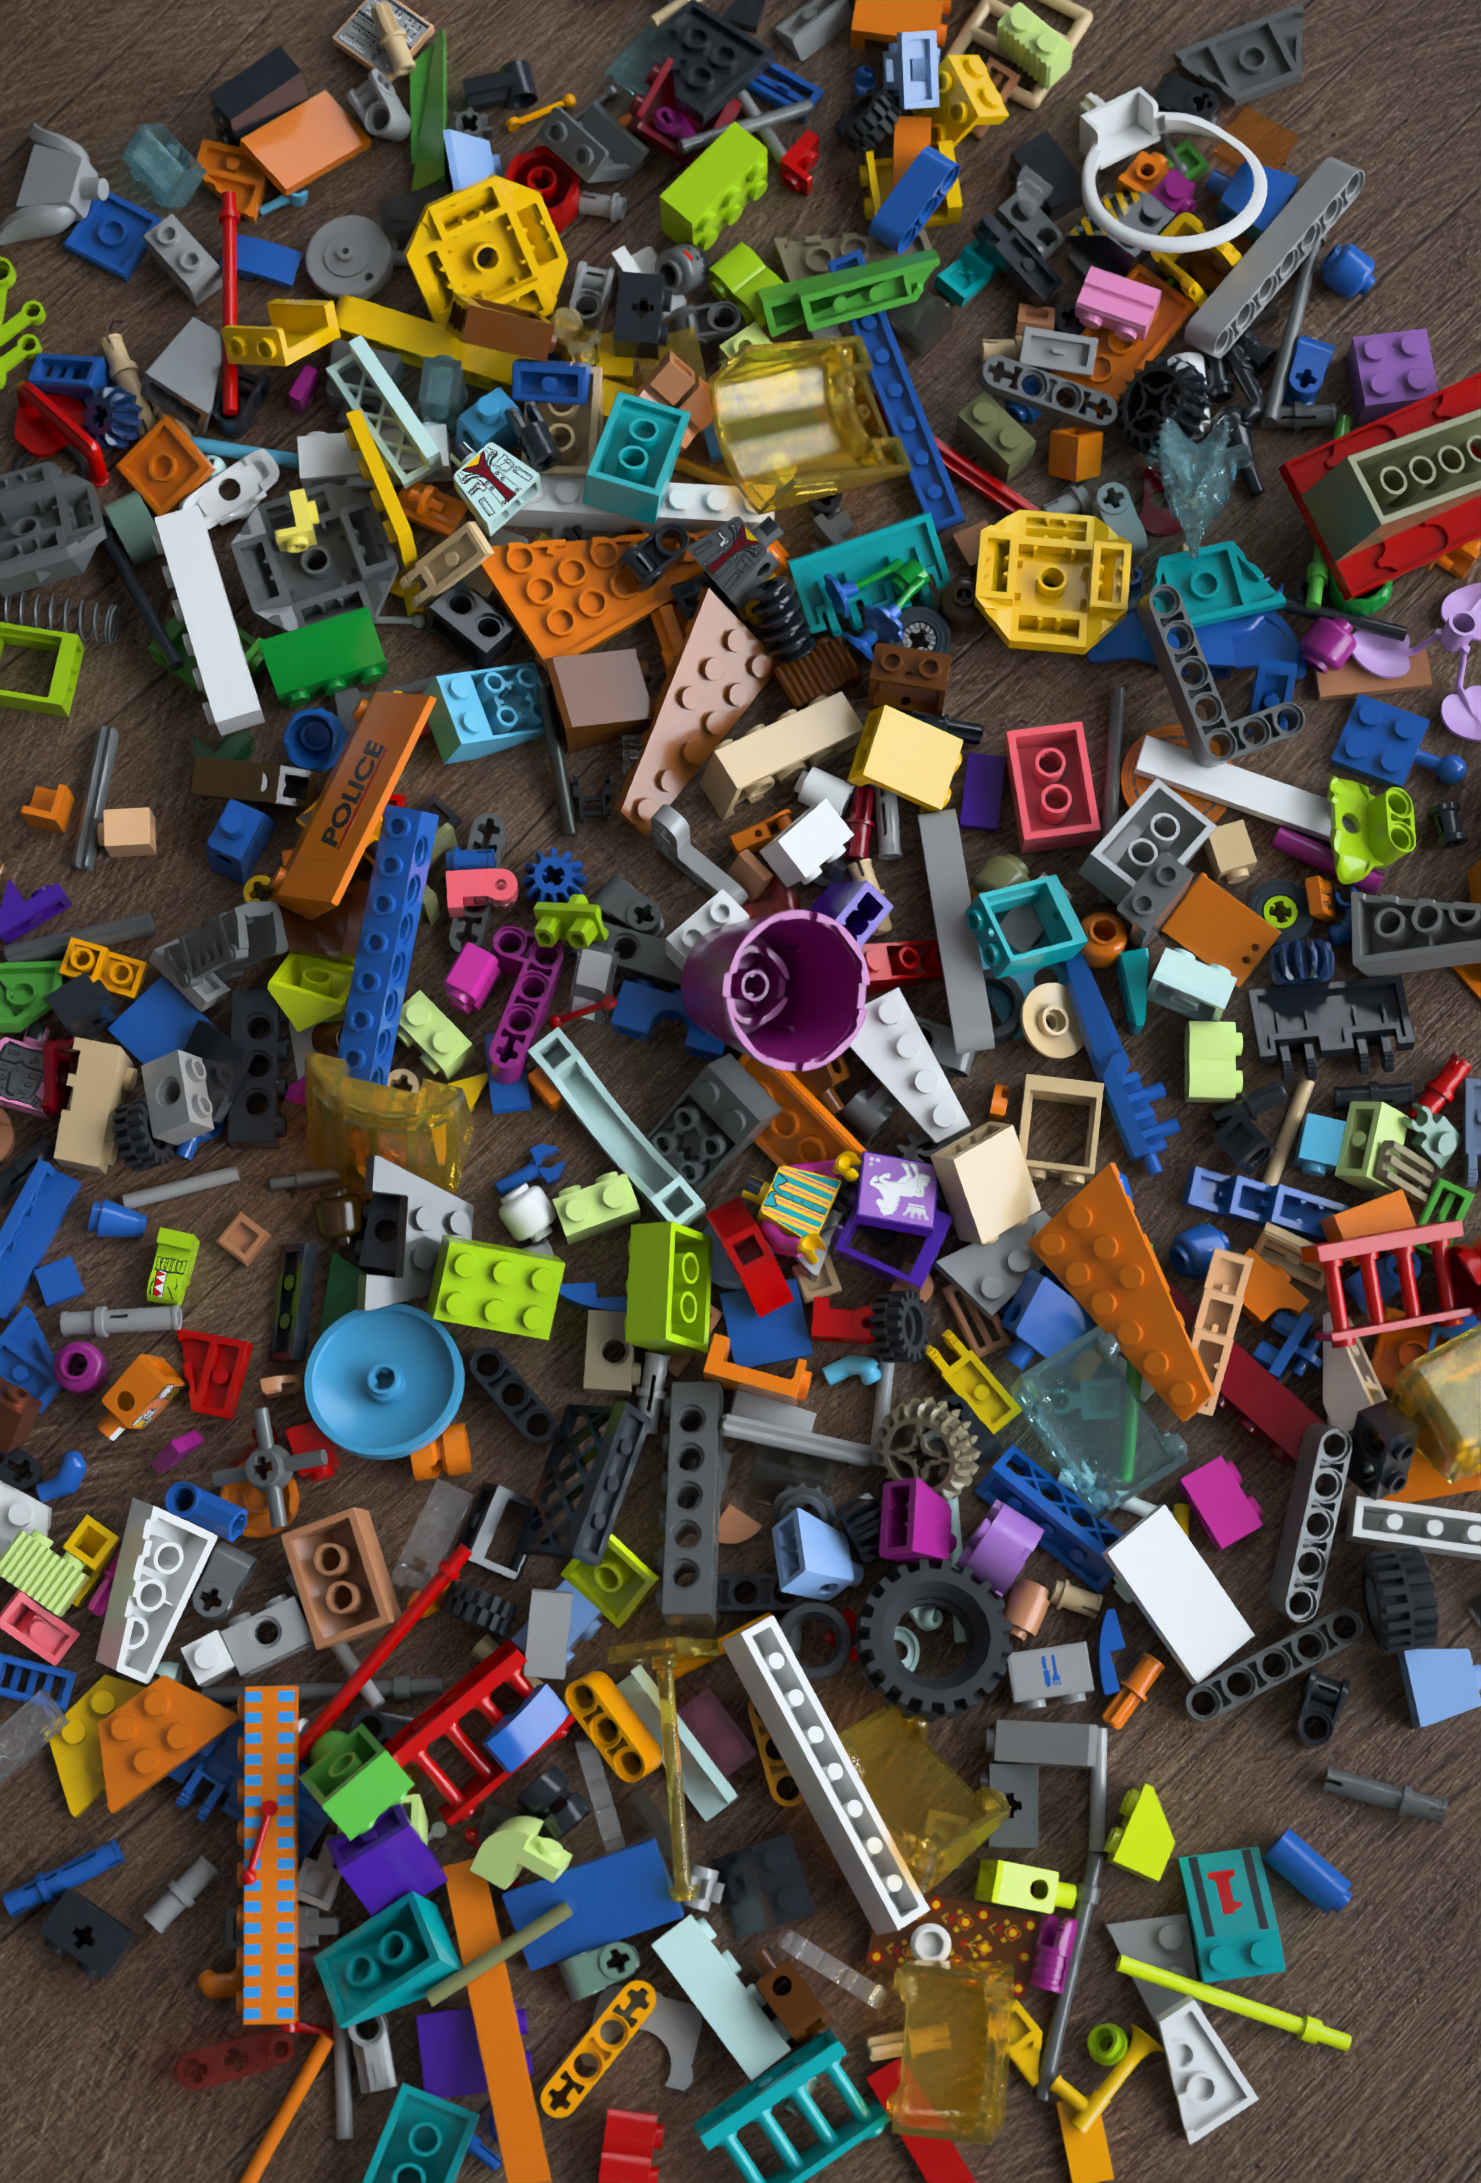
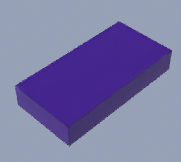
M968 753L959 829L997 833L1006 757Z

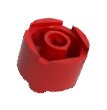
M548 146L534 147L533 151L525 154L521 152L513 158L507 168L505 179L540 192L557 234L562 233L579 212L581 192L578 174Z

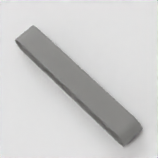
M1326 158L1191 318L1184 333L1185 343L1213 357H1223L1355 200L1364 184V171L1335 158Z
M956 809L917 814L956 1054L994 1049L995 1041L979 944L975 934L971 932L967 925L964 913L971 904V897Z

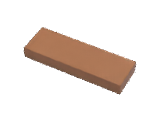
M1423 649L1415 656H1408L1410 660L1409 671L1405 675L1393 679L1380 678L1370 674L1353 657H1349L1339 671L1333 672L1328 670L1326 674H1322L1313 669L1318 701L1358 697V694L1370 696L1430 689L1432 679L1427 649Z

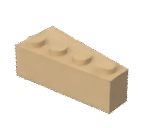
M842 691L830 697L827 694L821 695L810 702L808 707L797 712L796 709H791L782 714L777 719V722L769 726L759 724L750 729L745 734V737L737 741L727 739L718 744L713 749V755L700 785L723 821L734 815L733 808L740 802L747 799L750 805L764 798L763 794L770 790L775 782L780 781L785 786L796 780L806 770L807 764L810 763L812 768H817L857 745L864 726Z

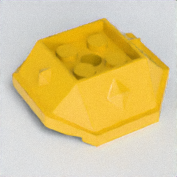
M490 174L425 205L403 253L433 322L442 326H446L454 292L536 311L546 317L554 312L557 294L568 264V259L540 192L494 174ZM491 247L492 257L490 261L484 265H479L477 262L478 253L483 248Z
M1020 509L1005 517L994 526L990 525L981 530L974 604L1008 648L1084 655L1126 618L1132 544L1122 536L1119 537L1109 526L1095 516ZM1051 583L1055 584L1058 587L1052 588L1046 586L1045 584Z

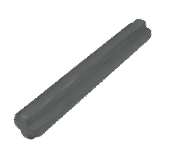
M99 726L97 729L72 858V866L80 871L88 872L94 868L99 842L97 828L98 823L103 821V810H105L119 732L111 726Z
M147 913L9 944L4 947V956L6 962H37L64 956L71 937L100 946H108L152 936L156 930L155 923L151 914Z

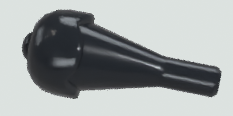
M1222 406L1211 419L1210 433L1216 444L1220 443L1225 451L1227 449L1230 452L1228 455L1234 463L1236 462V466L1241 471L1250 495L1254 498L1264 494L1265 489L1255 466L1250 429L1253 427L1252 420L1246 423L1243 422L1245 409L1242 407ZM1229 417L1227 422L1224 424L1225 418Z

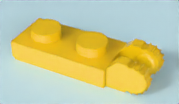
M947 1329L941 1334L943 1341L960 1359L952 1366H949L938 1350L931 1345L926 1347L927 1351L924 1355L936 1370L941 1373L940 1377L953 1393L965 1399L978 1418L995 1435L1018 1416L1022 1409L972 1350L968 1351L954 1333Z

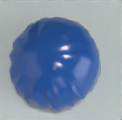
M310 707L292 714L282 734V741L288 759L294 767L319 773L333 768L344 747L348 734L345 732V726L340 721V718L336 717L331 711H326L322 707L318 709Z

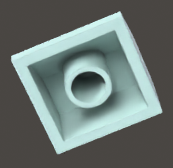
M1166 948L1147 989V1000L1195 1021L1219 1022L1238 978L1231 976V972L1221 965L1211 963L1208 966L1196 961L1195 956L1184 949L1174 948V950Z

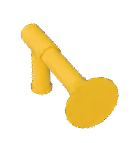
M1130 2023L1132 2039L1125 2056L1116 2064L1100 2087L1095 2089L1089 2099L1085 2098L1062 2079L1061 2075L1057 2077L1049 2088L1051 2092L1056 2093L1078 2112L1070 2123L1084 2135L1111 2102L1110 2099L1135 2066L1151 2052H1164V2049L1156 2041L1132 2023Z

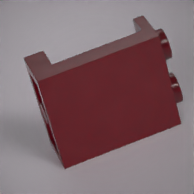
M667 57L661 66L654 63L647 74L644 83L649 86L644 96L638 93L627 112L632 117L626 128L689 167L708 147L699 149L693 154H681L678 149V139L660 132L655 127L653 121L656 110L660 107H669L673 111L683 114L694 132L699 134L733 123L743 103L734 98L707 123L701 124L676 107L673 69H671L674 60Z

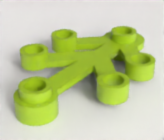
M0 257V274L4 273L8 276L0 280V347L28 325L39 326L46 319L43 305L36 300H31L23 305L22 310L3 324L7 289L16 281L15 269L12 263L4 257ZM31 310H40L37 316H28ZM25 334L21 336L17 346L0 357V391L6 384V373L24 359H36L37 354L42 352V346L35 335ZM28 343L36 344L31 351L24 350L25 345Z

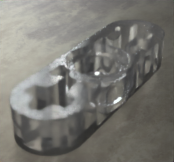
M589 1736L575 1740L578 1757L606 1853L625 1848L627 1846L600 1752Z
M788 1927L777 1943L778 1947L877 2010L888 1994V1991Z

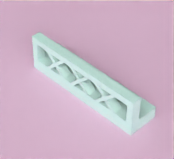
M359 335L348 342L351 354L326 368V371L352 411L361 410L376 447L406 489L443 467L441 454L362 335ZM357 364L363 373L360 386L344 383L339 374ZM367 381L370 383L372 388L366 387ZM352 393H357L356 399L354 398ZM364 395L380 398L382 406L379 415L362 410L361 404ZM387 410L392 417L385 416ZM370 421L377 422L376 429ZM383 424L397 426L401 429L402 433L399 444L382 440L380 435ZM406 438L411 444V446L405 445ZM391 451L397 452L396 457L393 456ZM402 454L417 455L424 465L406 475L400 466Z
M639 1664L630 1671L632 1674L616 1686L658 1742L662 1750V1763L707 1822L739 1797L641 1664Z

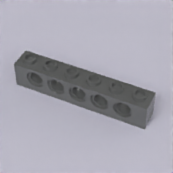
M719 1381L672 1382L671 1396H665L664 1402L665 1418L670 1419V1433H664L663 1455L664 1457H669L668 1471H662L661 1492L662 1495H667L666 1510H660L659 1515L660 1533L665 1534V1548L658 1549V1572L664 1574L663 1587H657L656 1610L657 1612H662L667 1625H716L723 1435L720 1434L719 1428L724 1415V1392ZM692 1420L702 1422L698 1430L694 1432L684 1431V1427L688 1422ZM690 1458L701 1460L698 1467L693 1470L682 1469L683 1463ZM686 1497H699L698 1503L693 1508L684 1509L680 1507L681 1502ZM694 1534L698 1536L693 1546L688 1548L678 1546L679 1541L685 1535ZM693 1573L696 1575L695 1581L690 1586L680 1587L677 1585L678 1579L683 1574Z

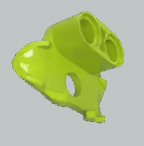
M1330 775L1327 793L1331 816L1330 844L1334 855L1335 871L1338 880L1342 884H1352L1361 881L1368 876L1372 869L1385 868L1415 848L1416 833L1413 803L1410 796L1403 789L1392 787L1378 797H1375L1369 793V787ZM1343 816L1353 821L1356 829L1355 834L1348 832L1342 824Z

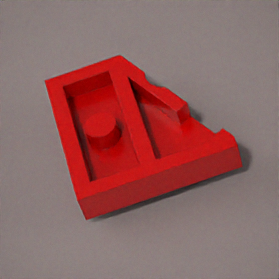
M181 1328V1330L177 1331V1337L182 1343L185 1358L183 1368L185 1378L190 1384L188 1394L192 1411L201 1415L234 1421L253 1344L243 1340Z

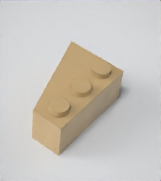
M75 1037L73 1049L80 1050L76 1074L68 1073L66 1085L72 1086L67 1109H62L53 1158L64 1167L106 1175L108 1166L114 1165L118 1154V1146H115L114 1142L116 1134L112 1133V1126L116 1125L112 1121L113 1114H116L114 1110L120 1104L125 1103L127 1091H133L137 1079V1069L134 1068L133 1062L121 1046Z

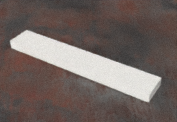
M1148 735L1144 738L1134 768V774L1153 781L1158 778L1165 785L1330 842L1331 816L1330 802L1327 801V798L1228 763L1213 768L1202 767L1196 762L1191 750ZM1343 816L1342 824L1348 832L1355 834L1356 829L1353 821Z

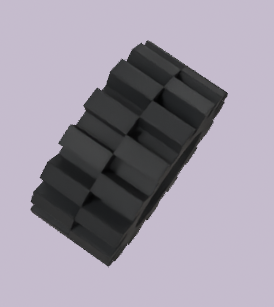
M876 85L873 89L869 88L866 90L865 95H859L855 103L851 102L847 106L849 109L843 111L840 115L841 119L835 123L834 133L855 155H858L859 152L860 154L865 153L867 148L870 150L874 147L875 142L882 141L885 133H890L893 129L891 126L899 121L898 117L902 115V109H900V105L882 85Z
M146 1097L120 1104L115 1108L116 1114H113L112 1121L116 1125L112 1126V1133L117 1135V1139H114L115 1146H120L121 1150L118 1152L120 1157H126L124 1164L127 1167H131L132 1171L138 1172L169 1164L171 1162L170 1159L175 1154L172 1151L175 1145L153 1138Z
M915 1290L881 1292L880 1295L875 1297L876 1303H872L871 1309L874 1315H870V1322L873 1323V1329H870V1336L875 1337V1340L872 1342L874 1349L878 1348L876 1354L885 1363L915 1362L921 1360L922 1355L927 1351L924 1344H929V1337L926 1335V1331H930V1324H926V1319L929 1316L928 1311H923L926 1305L924 1300H920L921 1295L915 1292Z
M451 1580L439 1610L478 1628L506 1637L518 1607L474 1586L457 1580Z

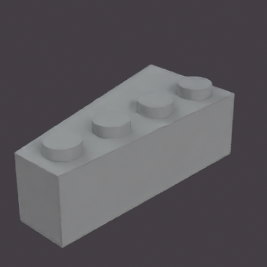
M1351 891L1353 965L1368 978L1481 962V904L1456 901L1445 903L1426 898H1419V900L1404 899L1395 895L1384 894L1382 896L1366 895L1364 892Z

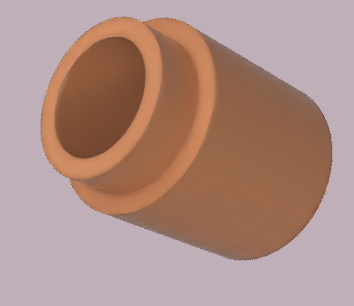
M1021 1579L1018 1586H1013L1005 1604L1006 1607L1002 1611L1005 1621L1011 1620L1013 1630L1009 1633L1010 1638L1025 1642L1026 1637H1036L1050 1604V1601L1047 1600L1050 1591L1047 1588L1027 1579Z

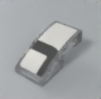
M592 944L589 945L588 949H579L571 986L568 1013L596 1004L605 997L613 995L614 988H612L620 956L619 951ZM602 1009L577 1019L605 1026L609 1010Z

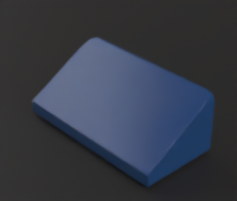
M517 359L512 363V400L586 405L591 363L550 360L544 362L533 359Z

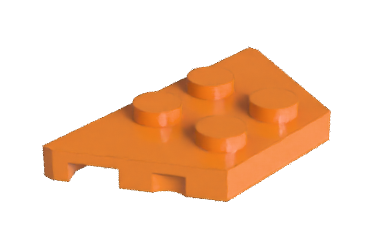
M162 1675L99 1722L97 1725L107 1803L110 1812L113 1814L119 1812L213 1740L241 1721L238 1719V1713L219 1705L199 1692L191 1690L171 1677Z

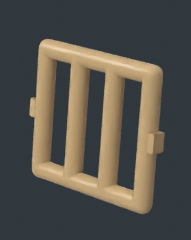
M980 0L944 59L948 55H963L972 41L1012 62V58H1007V54H1002L1001 49H996L997 37L980 29L989 13L1001 19L1012 8L998 0ZM1037 0L1075 20L1066 36L1054 30L1073 46L1072 50L1074 51L1092 22L1093 14L1070 0ZM991 72L989 76L992 81L995 78L996 74ZM1004 79L1002 81V83L997 89L999 93L1002 91L1008 80ZM1038 80L1031 92L1016 86L1009 98L1034 110L1040 106L1049 89H1044V85H1039Z

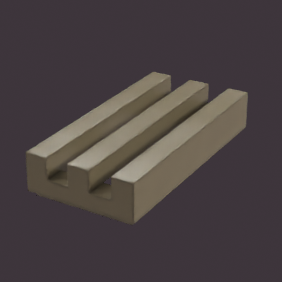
M1383 1140L1375 1177L1395 1190L1402 1189L1404 1195L1414 1202L1427 1203L1428 1195L1422 1191L1423 1188H1430L1432 1180L1426 1177V1173H1433L1435 1166L1399 1142ZM1387 1165L1393 1168L1394 1171L1398 1174L1404 1175L1407 1178L1411 1179L1413 1181V1185L1387 1170Z

